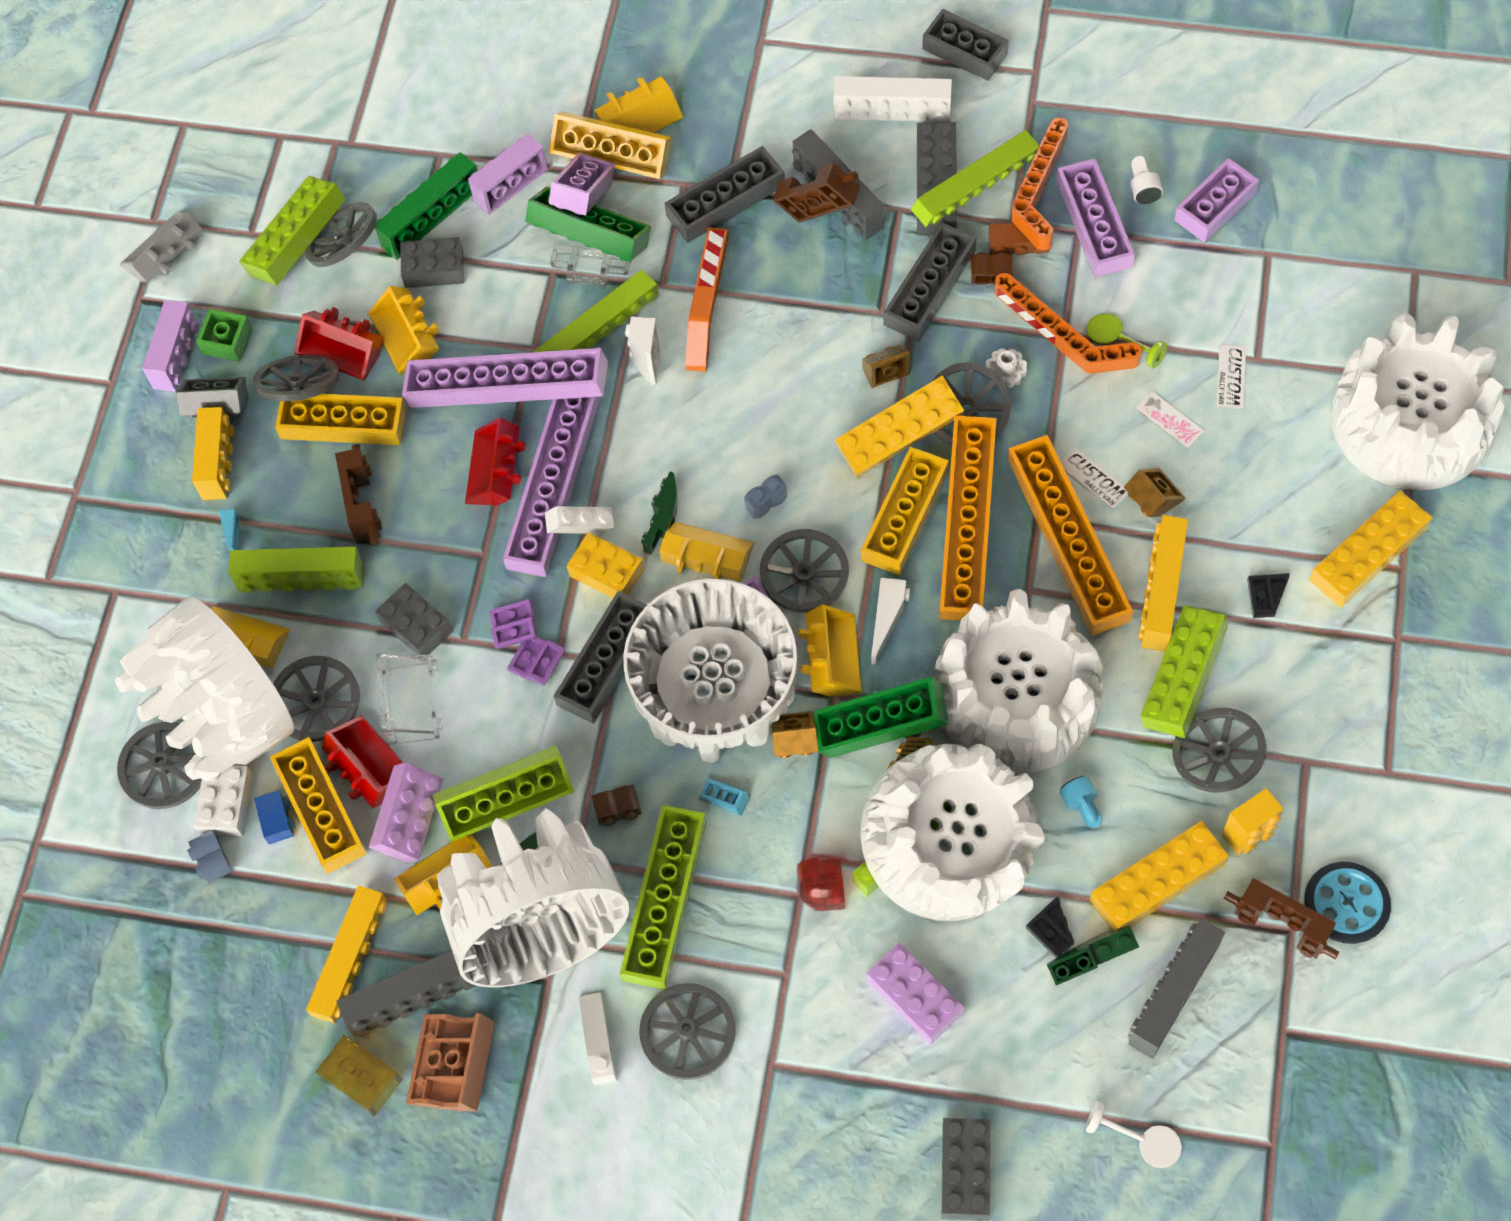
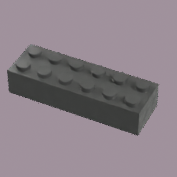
M956 122L917 123V198L957 174ZM957 209L949 216L947 214L944 215L937 224L934 225L932 223L927 227L917 218V235H933L941 222L957 229Z
M812 129L792 141L793 166L798 172L801 171L805 175L808 183L815 181L820 167L831 163L838 165L845 173L852 172ZM858 178L854 180L860 185L854 205L838 211L841 213L843 220L847 223L849 222L853 226L854 231L867 240L885 228V205Z
M761 146L664 203L666 216L686 242L689 243L706 233L708 227L718 226L774 193L779 181L785 179V172L765 147Z
M941 222L883 312V325L919 342L971 260V255L976 252L977 238Z
M617 591L555 692L554 699L558 707L593 724L595 723L624 675L623 654L626 639L633 623L647 604Z
M1202 918L1198 924L1193 922L1187 932L1185 942L1182 941L1173 958L1175 962L1171 960L1164 971L1165 973L1162 976L1164 981L1159 979L1150 997L1152 1000L1148 998L1141 1009L1142 1011L1139 1015L1141 1019L1136 1018L1128 1033V1036L1131 1037L1128 1045L1148 1057L1154 1058L1219 948L1225 935L1223 930Z
M450 950L343 997L336 1002L344 1023L354 1037H363L377 1027H386L397 1018H407L415 1010L420 1008L427 1009L440 999H450L456 995V992L463 989L470 990L476 985L470 984L460 975L453 952Z

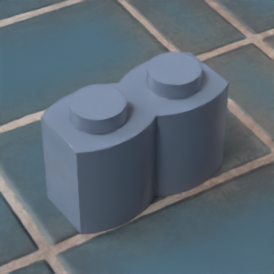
M778 474L768 477L761 486L754 487L747 492L744 497L745 509L754 519L763 517L769 512L770 508L776 507L786 500V483Z
M213 830L188 842L190 849L187 850L192 861H197L198 867L195 869L201 880L205 879L209 884L233 872L219 839Z

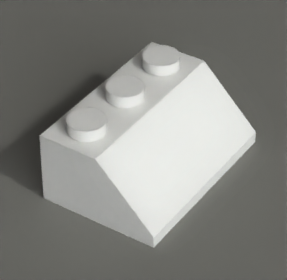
M631 317L630 324L626 325V337H628V347H630L629 356L633 358L634 366L651 385H656L660 357L656 319Z

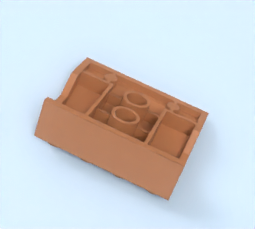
M476 1013L475 1017L460 1018L449 1014H424L406 1104L453 1111H478L495 1022L480 1013Z

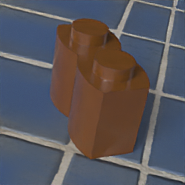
M979 252L971 255L972 284H995V279L1000 273H1008L1012 276V259L1010 254L998 252L990 255Z
M634 784L591 796L599 825L612 826L620 819L631 821L642 814Z

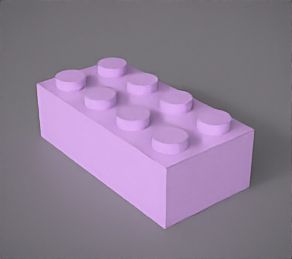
M526 134L523 138H519L511 147L503 150L499 156L489 161L482 169L474 172L468 178L474 202L488 215L502 206L548 170L544 149L532 136Z
M578 153L552 182L549 204L555 205L559 209L573 211L578 215H586L612 185L615 163Z
M1228 158L1177 206L1174 221L1206 243L1256 194L1259 179Z
M164 300L142 367L153 389L176 392L178 385L182 382V372L188 363L187 356L189 350L191 351L193 348L194 334L198 332L199 324L188 303Z
M407 762L395 765L369 848L404 863L418 861L435 808L433 794L440 792L443 778Z
M900 943L866 973L867 982L929 1045L934 1043L963 1015L964 1007Z

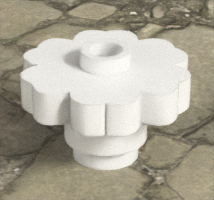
M1001 348L998 351L992 352L991 358L986 360V367L996 372L1009 388L1019 385L1021 378L1026 376L1027 362L1022 360V354L1014 349L1006 351Z

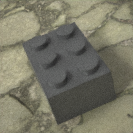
M460 237L401 242V277L404 287L415 288L464 283L463 247Z
M245 377L185 379L176 392L179 415H186L188 418L197 417V408L222 407L225 414L235 416L241 413L248 401Z
M404 583L375 611L380 623L422 660L453 632L450 621L407 583Z

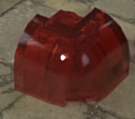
M817 857L801 861L797 864L799 895L807 906L813 908L814 911L845 909L841 858L818 860Z

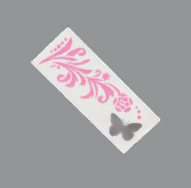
M1153 391L1135 408L1187 448L1205 432V430Z

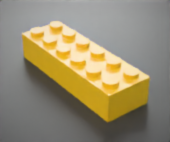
M560 112L554 116L549 153L574 158L578 153H583L615 163V169L660 179L666 176L672 137Z
M942 375L835 439V444L855 477L859 478L953 422L955 416H963L964 409Z
M320 394L304 400L280 401L275 428L280 439L401 445L406 407L403 399L397 397Z
M910 446L861 548L862 562L896 575H901L948 474L949 460Z
M1400 490L1313 569L1309 580L1342 608L1428 529L1433 517Z
M1162 515L1161 523H1156L1153 548L1150 556V568L1147 576V587L1144 595V606L1141 614V626L1138 634V639L1142 640L1141 648L1166 652L1169 644L1188 519Z
M310 737L269 756L325 872L329 874L365 856L367 852Z
M1200 821L1093 890L1089 900L1112 932L1127 925L1131 927L1225 866L1229 856L1205 824Z

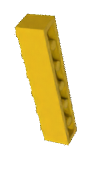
M357 886L306 1008V1011L311 1016L336 1024L338 1018L342 1017L336 1001L350 995L353 991L352 983L355 976L360 974L363 956L367 955L370 950L372 934H376L380 915L384 914L387 908V899L383 893Z

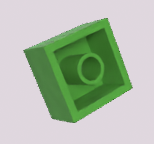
M209 308L196 343L202 355L240 362L251 334L252 326L245 315Z

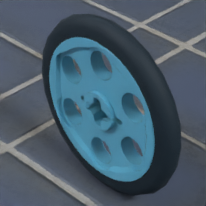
M1341 861L1328 864L1312 875L1306 886L1304 894V905L1323 916L1324 911L1327 909L1333 910L1336 914V918L1332 920L1336 922V925L1329 936L1331 940L1347 944L1366 942L1376 937L1389 921L1391 898L1388 889L1377 874L1363 865ZM1342 875L1348 877L1350 884L1348 886L1340 885L1338 877ZM1367 885L1371 888L1372 893L1370 895H1363L1359 891V887ZM1320 889H1330L1332 891V897H1322L1320 894ZM1344 898L1346 900L1351 899L1353 901L1351 903V906L1343 905ZM1367 906L1372 907L1375 910V916L1367 917L1363 913V908ZM1353 919L1357 922L1358 927L1351 930L1346 927L1345 921Z

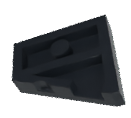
M1289 573L1248 576L1247 583L1253 618L1275 617L1290 577Z
M1058 897L1050 902L1026 925V929L1055 958L1067 952L1074 945V939L1069 931L1068 922L1063 914Z

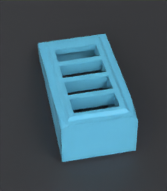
M235 509L220 510V518L229 550H238L240 517Z
M710 778L707 779L699 795L700 799L740 816L750 800V796L746 791ZM713 787H716L713 796H709ZM723 790L724 792H723L721 798L718 799V797H719L721 791ZM732 794L729 802H726L729 795Z

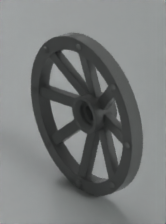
M364 202L353 203L337 210L305 250V256L308 261L316 267H326L336 264L354 253L363 245L375 228L377 222L375 210L371 205ZM357 212H364L353 226L355 214ZM348 216L346 227L340 229L336 222ZM330 227L335 231L333 238H321ZM316 245H330L315 252ZM331 252L328 256H326V257H321V256H323V255H325V254Z
M317 355L290 356L272 361L261 367L253 376V386L258 395L269 400H304L330 390L339 380V370L337 364L326 357ZM301 364L315 365L306 374L301 373ZM294 365V373L286 375L279 370ZM323 367L329 370L327 373L313 377ZM270 373H272L283 381L269 380L264 378ZM263 385H266V386H274V387H278V388L268 389V388L264 387Z
M971 362L954 364L939 372L932 381L943 375L962 408L964 405H970L971 409H964L963 416L981 417L977 411H1003L1002 417L996 426V439L1004 430L1011 410L1010 394L1002 378L992 369ZM966 371L965 396L962 397L946 377L957 372ZM972 371L981 373L991 379L974 397L971 396ZM995 385L998 387L1003 398V404H977ZM954 421L934 432L941 441L952 446L953 437L943 431L952 425Z
M812 529L793 530L777 537L765 550L760 563V578L766 594L779 606L794 612H809L822 604L829 606L843 593L849 577L848 559L841 545L831 536ZM805 539L803 561L799 562L786 546V543ZM811 539L822 542L830 547L813 563L809 562ZM780 548L794 566V569L769 564L774 553ZM834 553L837 555L841 564V570L815 571ZM768 571L794 577L773 588L768 578ZM840 577L838 584L830 593L814 579ZM795 584H800L797 602L780 595V593ZM810 584L823 598L804 603L806 585Z
M309 656L299 659L283 669L273 683L280 696L305 703L288 711L291 718L309 710L301 731L294 729V732L289 735L300 741L310 737L312 742L324 740L327 731L354 719L359 708L360 690L354 674L345 664L331 657ZM321 665L316 689H312L301 669ZM328 667L334 668L344 675L342 679L323 692ZM294 673L306 690L305 695L282 689L285 682ZM346 684H350V701L328 700L329 697ZM325 708H346L347 711L334 724ZM319 712L329 728L309 732L314 717Z
M1213 708L1200 712L1193 717L1186 737L1194 728L1199 726L1210 743L1209 747L1175 736L1172 756L1179 775L1189 785L1206 792H1227L1247 784L1261 770L1266 758L1267 745L1260 725L1248 714L1232 708ZM1225 718L1221 740L1216 741L1205 722ZM1233 720L1240 721L1250 728L1228 744ZM1252 736H1256L1258 742L1257 752H1234L1236 748ZM1182 748H1186L1209 756L1183 765L1181 751ZM1237 759L1254 761L1251 764V766L1240 775V773L1237 771V769L1234 767L1230 760ZM1213 762L1206 781L1195 777L1189 772ZM1221 765H1224L1233 776V779L1214 782Z
M159 722L148 725L136 732L122 748L117 763L118 780L125 793L137 804L151 809L171 808L184 803L200 789L202 778L192 780L186 773L174 766V763L190 761L196 753L171 756L178 748L170 746L163 751L162 732H172L180 723ZM153 734L155 736L156 749L154 754L137 746L141 741ZM132 752L150 760L147 763L127 770L128 760ZM151 769L139 792L136 793L131 788L128 777ZM170 772L189 784L185 790L173 797L171 796L167 774ZM157 774L160 775L165 799L146 798L145 795Z
M685 983L674 985L661 991L650 1001L640 1021L639 1036L645 1056L658 1071L672 1078L692 1080L711 1074L727 1060L734 1046L736 1028L730 1007L718 993L699 984ZM692 993L687 1015L683 1017L671 1000V997ZM700 995L712 1000L718 1006L701 1017L693 1019ZM665 1002L678 1022L651 1020V1017L655 1010ZM724 1014L727 1022V1035L698 1027ZM685 1026L691 1027L689 1031H683ZM648 1027L676 1031L651 1049L648 1040ZM697 1036L725 1043L721 1052L714 1060H710L698 1041ZM680 1039L676 1066L673 1068L659 1060L657 1055ZM688 1042L692 1043L705 1066L697 1069L682 1070Z

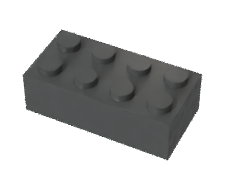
M942 8L923 34L922 49L989 81L1008 54L1009 40Z
M943 1118L941 1219L989 1220L990 1119Z

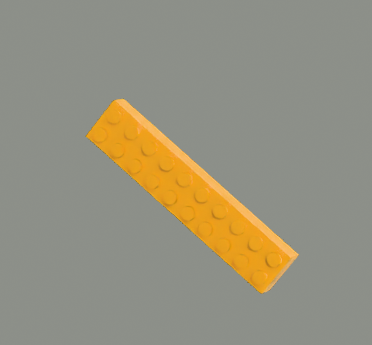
M954 417L939 619L961 621L970 612L974 603H978L983 607L996 418Z
M1048 435L1009 448V465L1090 635L1094 636L1131 622L1133 610Z

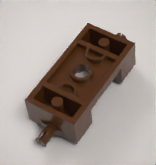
M831 163L819 168L815 181L803 185L794 177L779 181L773 201L800 223L853 206L860 189V185L854 180H857L859 176L856 171L845 173L838 165Z
M354 444L351 450L335 453L348 526L356 544L370 541L371 545H376L379 543L378 539L381 538L379 530H383L377 509L372 508L370 501L359 503L358 498H360L358 488L371 485L369 477L373 476L370 464H368L366 454L362 455L360 445Z
M1252 878L1242 897L1227 891L1223 898L1236 905L1235 915L1238 916L1240 921L1255 925L1262 911H1265L1270 918L1274 920L1280 919L1287 923V926L1292 930L1304 932L1296 947L1300 950L1301 954L1308 958L1314 957L1317 959L1319 954L1324 953L1336 960L1340 951L1327 945V940L1336 925V922L1254 878Z

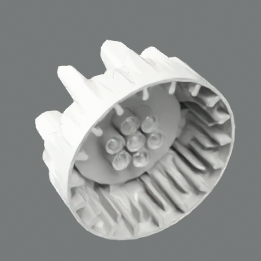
M1404 313L1394 319L1384 338L1367 337L1362 348L1355 350L1349 358L1332 398L1330 410L1331 427L1335 439L1345 456L1360 471L1372 479L1400 489H1437L1454 484L1465 478L1485 458L1503 414L1505 405L1502 393L1504 387L1492 378L1497 358L1495 350L1488 347H1480L1470 353L1465 347L1456 345L1455 339L1459 326V320L1456 316L1444 318L1434 334L1432 332L1419 334L1416 333L1414 318Z
M701 579L673 587L656 597L644 608L633 623L626 639L623 654L624 673L630 695L638 712L644 719L647 718L655 738H658L667 746H675L677 743H680L686 748L694 749L697 747L702 761L714 763L719 759L720 749L741 746L745 741L753 747L763 746L769 736V725L772 726L773 722L779 720L781 714L787 713V706L794 700L797 651L792 629L781 610L768 597L745 584L722 579ZM719 654L727 655L722 659L717 658ZM697 657L705 658L703 661H695ZM732 670H739V671H740V672H739L738 674H736V675L730 674V671H732ZM712 672L718 674L716 677L713 678L708 677V674ZM690 675L696 676L694 680L686 679ZM725 688L731 690L729 693L726 694L721 693V691ZM702 691L709 692L707 696L699 695Z
M1021 589L1010 592L1006 607L1003 605L1000 607L995 606L993 610L987 612L982 605L974 603L970 612L961 619L957 633H953L943 645L941 654L936 660L934 679L943 685L949 725L940 728L951 744L963 745L965 748L976 744L987 746L995 752V759H1000L1015 774L1034 773L1054 767L1073 756L1084 745L1097 723L1100 712L1103 666L1097 650L1089 644L1088 640L1081 633H1077L1075 630V623L1070 619L1071 611L1068 604L1061 603L1048 613L1038 607L1030 609L1028 607L1027 594ZM1028 657L1030 658V661L1025 662L1022 661L1020 658ZM1006 660L1009 664L1001 665L999 661ZM1042 672L1045 674V676L1038 677L1035 675V673ZM1018 675L1023 677L1024 679L1018 681L1015 680L1013 677ZM999 679L1002 683L994 684L992 680ZM1035 691L1038 695L1030 696L1028 692ZM1011 694L1016 696V699L1010 700L1006 696Z
M187 597L148 627L147 637L120 660L121 665L125 669L115 680L120 692H130L135 689L145 692L161 685L138 705L137 714L140 721H148L159 715V719L169 723H173L180 718L184 719L182 723L166 736L170 747L183 749L192 743L196 754L184 766L187 776L192 780L202 778L206 782L235 763L246 765L294 732L291 716L264 670L233 631L209 607L194 597Z
M940 744L921 748L888 768L876 781L867 797L861 818L860 835L867 867L882 891L897 905L910 913L922 918L949 922L980 916L1018 893L1024 885V879L1028 877L1031 866L1034 864V851L1042 846L1045 836L1042 828L1035 823L1037 818L1035 807L1030 802V796L1027 795L1033 788V780L1027 773L1014 776L1015 772L1011 771L1010 767L1004 765L1000 759H995V752L987 746L976 744L965 748L963 745ZM944 802H948L951 805V813L943 809ZM966 805H969L973 808V816H970L966 813ZM931 820H935L938 822V831H935L931 828ZM953 823L960 825V834L953 831ZM975 826H979L982 829V837L975 834ZM940 841L947 843V852L940 849ZM962 844L969 846V855L962 852Z
M547 808L535 819L538 848L535 850H522L507 821L496 818L491 827L502 864L486 868L476 854L455 853L452 854L451 866L445 867L437 874L438 886L443 898L440 914L460 975L470 984L481 987L515 986L539 980L567 969L607 944L623 927L629 914V903L606 855L601 849L593 846L580 821H573L564 826L560 818Z

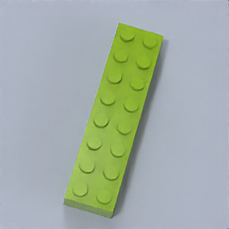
M666 805L661 807L620 970L623 982L662 990L667 989L707 824L705 813Z

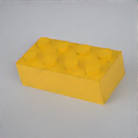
M222 407L197 408L192 482L202 500L227 499V491H230L231 487L228 475L232 471V464L229 460L230 455L233 454L231 437H234V426L230 424L229 416L225 414Z

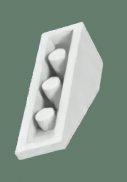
M881 578L871 664L877 663L904 609V602L909 601L910 588H906V580Z
M601 992L579 996L591 1080L594 1086L617 1081Z

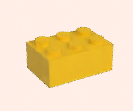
M589 532L567 564L570 577L614 598L617 591L629 595L645 570L642 558Z
M1265 788L1230 812L1222 837L1238 856L1244 852L1248 854L1257 847L1256 844L1261 840L1266 842L1274 836V830L1278 827L1277 823L1281 820L1280 816L1283 808L1268 789Z

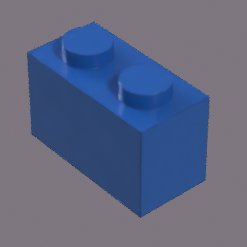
M280 790L254 798L263 837L268 844L294 837L292 829L296 827L293 817L288 815L287 809H290V803L287 796L283 797Z

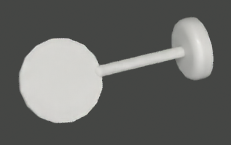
M1099 1101L1094 1103L1084 1131L1094 1133L1099 1124L1102 1123L1140 1140L1139 1148L1141 1155L1151 1166L1162 1169L1170 1167L1177 1162L1181 1155L1182 1146L1180 1138L1172 1129L1158 1125L1149 1128L1141 1135L1102 1118L1105 1110L1104 1104Z

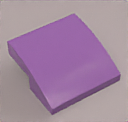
M530 599L489 611L493 626L491 631L495 649L537 638L535 617Z
M538 637L523 641L509 663L507 671L545 686L565 652V648L547 639L544 641Z

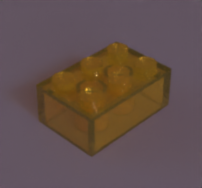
M345 1035L342 1036L316 1070V1074L323 1081L373 1117H375L403 1080L395 1070Z

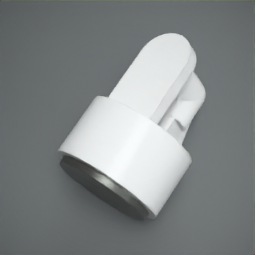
M1137 156L1131 163L1134 178L1130 184L1134 200L1141 204L1153 203L1163 195L1160 176L1157 173L1149 172L1145 158Z

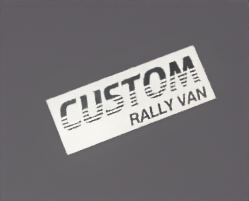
M1219 345L1217 407L1244 409L1246 347Z
M1075 448L1061 461L1066 472L1113 509L1128 495L1121 482L1079 449Z

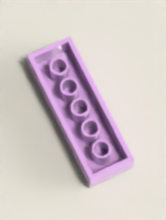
M1096 159L1058 168L1056 183L1094 278L1132 268L1135 254Z

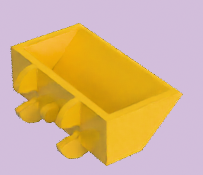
M662 76L647 84L642 77H639L637 82L640 86L631 92L625 91L623 92L624 95L617 99L609 92L606 94L609 99L608 103L595 109L596 120L652 133L683 118L672 90Z
M389 286L370 309L368 315L379 336L384 337L383 344L400 375L406 372L408 361L431 359L435 355L439 347L434 336L438 333L439 328L436 323H433L428 328L423 318V312L419 311L425 303L422 296L414 300L408 288Z
M674 522L666 531L659 552L661 562L676 565L678 567L677 573L682 574L684 569L688 568L695 570V572L712 574L714 579H721L723 577L741 582L754 542Z
M824 604L805 613L807 630L799 629L798 637L808 640L809 665H801L800 668L801 673L810 675L812 692L825 696L862 694L855 614Z
M215 606L210 608L240 639L260 666L270 669L274 668L290 632L289 628Z
M471 834L450 842L393 879L416 915H419L434 904L441 910L442 903L440 900L443 898L438 886L437 874L445 867L451 866L452 854H476L486 868L492 867L483 849Z

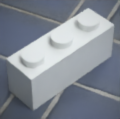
M556 506L545 512L547 533L587 534L589 532L591 534H603L614 528L612 507Z

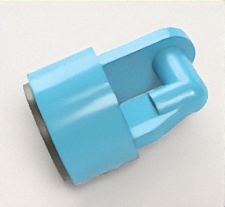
M1079 776L1065 783L1059 793L1068 810L1078 809L1085 823L1090 828L1100 826L1102 817L1093 802L1098 793L1089 777Z

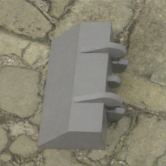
M188 212L174 213L119 265L140 282H148L159 271L168 274L170 270L166 265L184 248L190 251L194 250L195 246L192 241L203 229Z

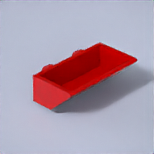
M332 307V310L326 309L323 313L313 310L302 314L294 353L296 355L326 357L337 364L340 372L365 381L380 356L384 338L369 332L370 321L364 319L363 323L358 321L355 325L349 324L350 319L344 317L342 321L338 320L339 310L335 307Z
M499 418L475 430L465 504L498 506L510 500L512 485L519 484L522 478L520 474H514L516 452H522L526 447L524 441H518L519 426Z
M361 715L327 731L321 748L328 755L327 759L330 762L325 766V769L328 772H333L339 768L342 772L340 775L342 779L347 778L352 783L351 788L355 790L351 791L348 796L352 800L363 796L374 809L383 803L393 767L403 762L365 717Z

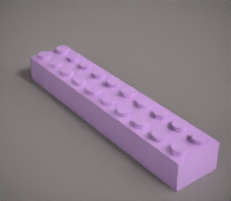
M601 348L411 360L407 362L402 396L410 408L604 396L608 361Z
M601 397L552 400L503 557L506 570L547 578L560 533H547L545 512L556 506H569Z

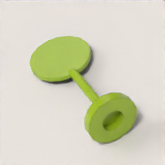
M1099 314L1091 318L1087 324V335L1096 343L1109 344L1120 338L1128 343L1139 344L1142 350L1148 353L1146 359L1147 366L1153 369L1161 363L1166 354L1167 343L1163 341H1158L1149 348L1123 335V324L1115 315Z

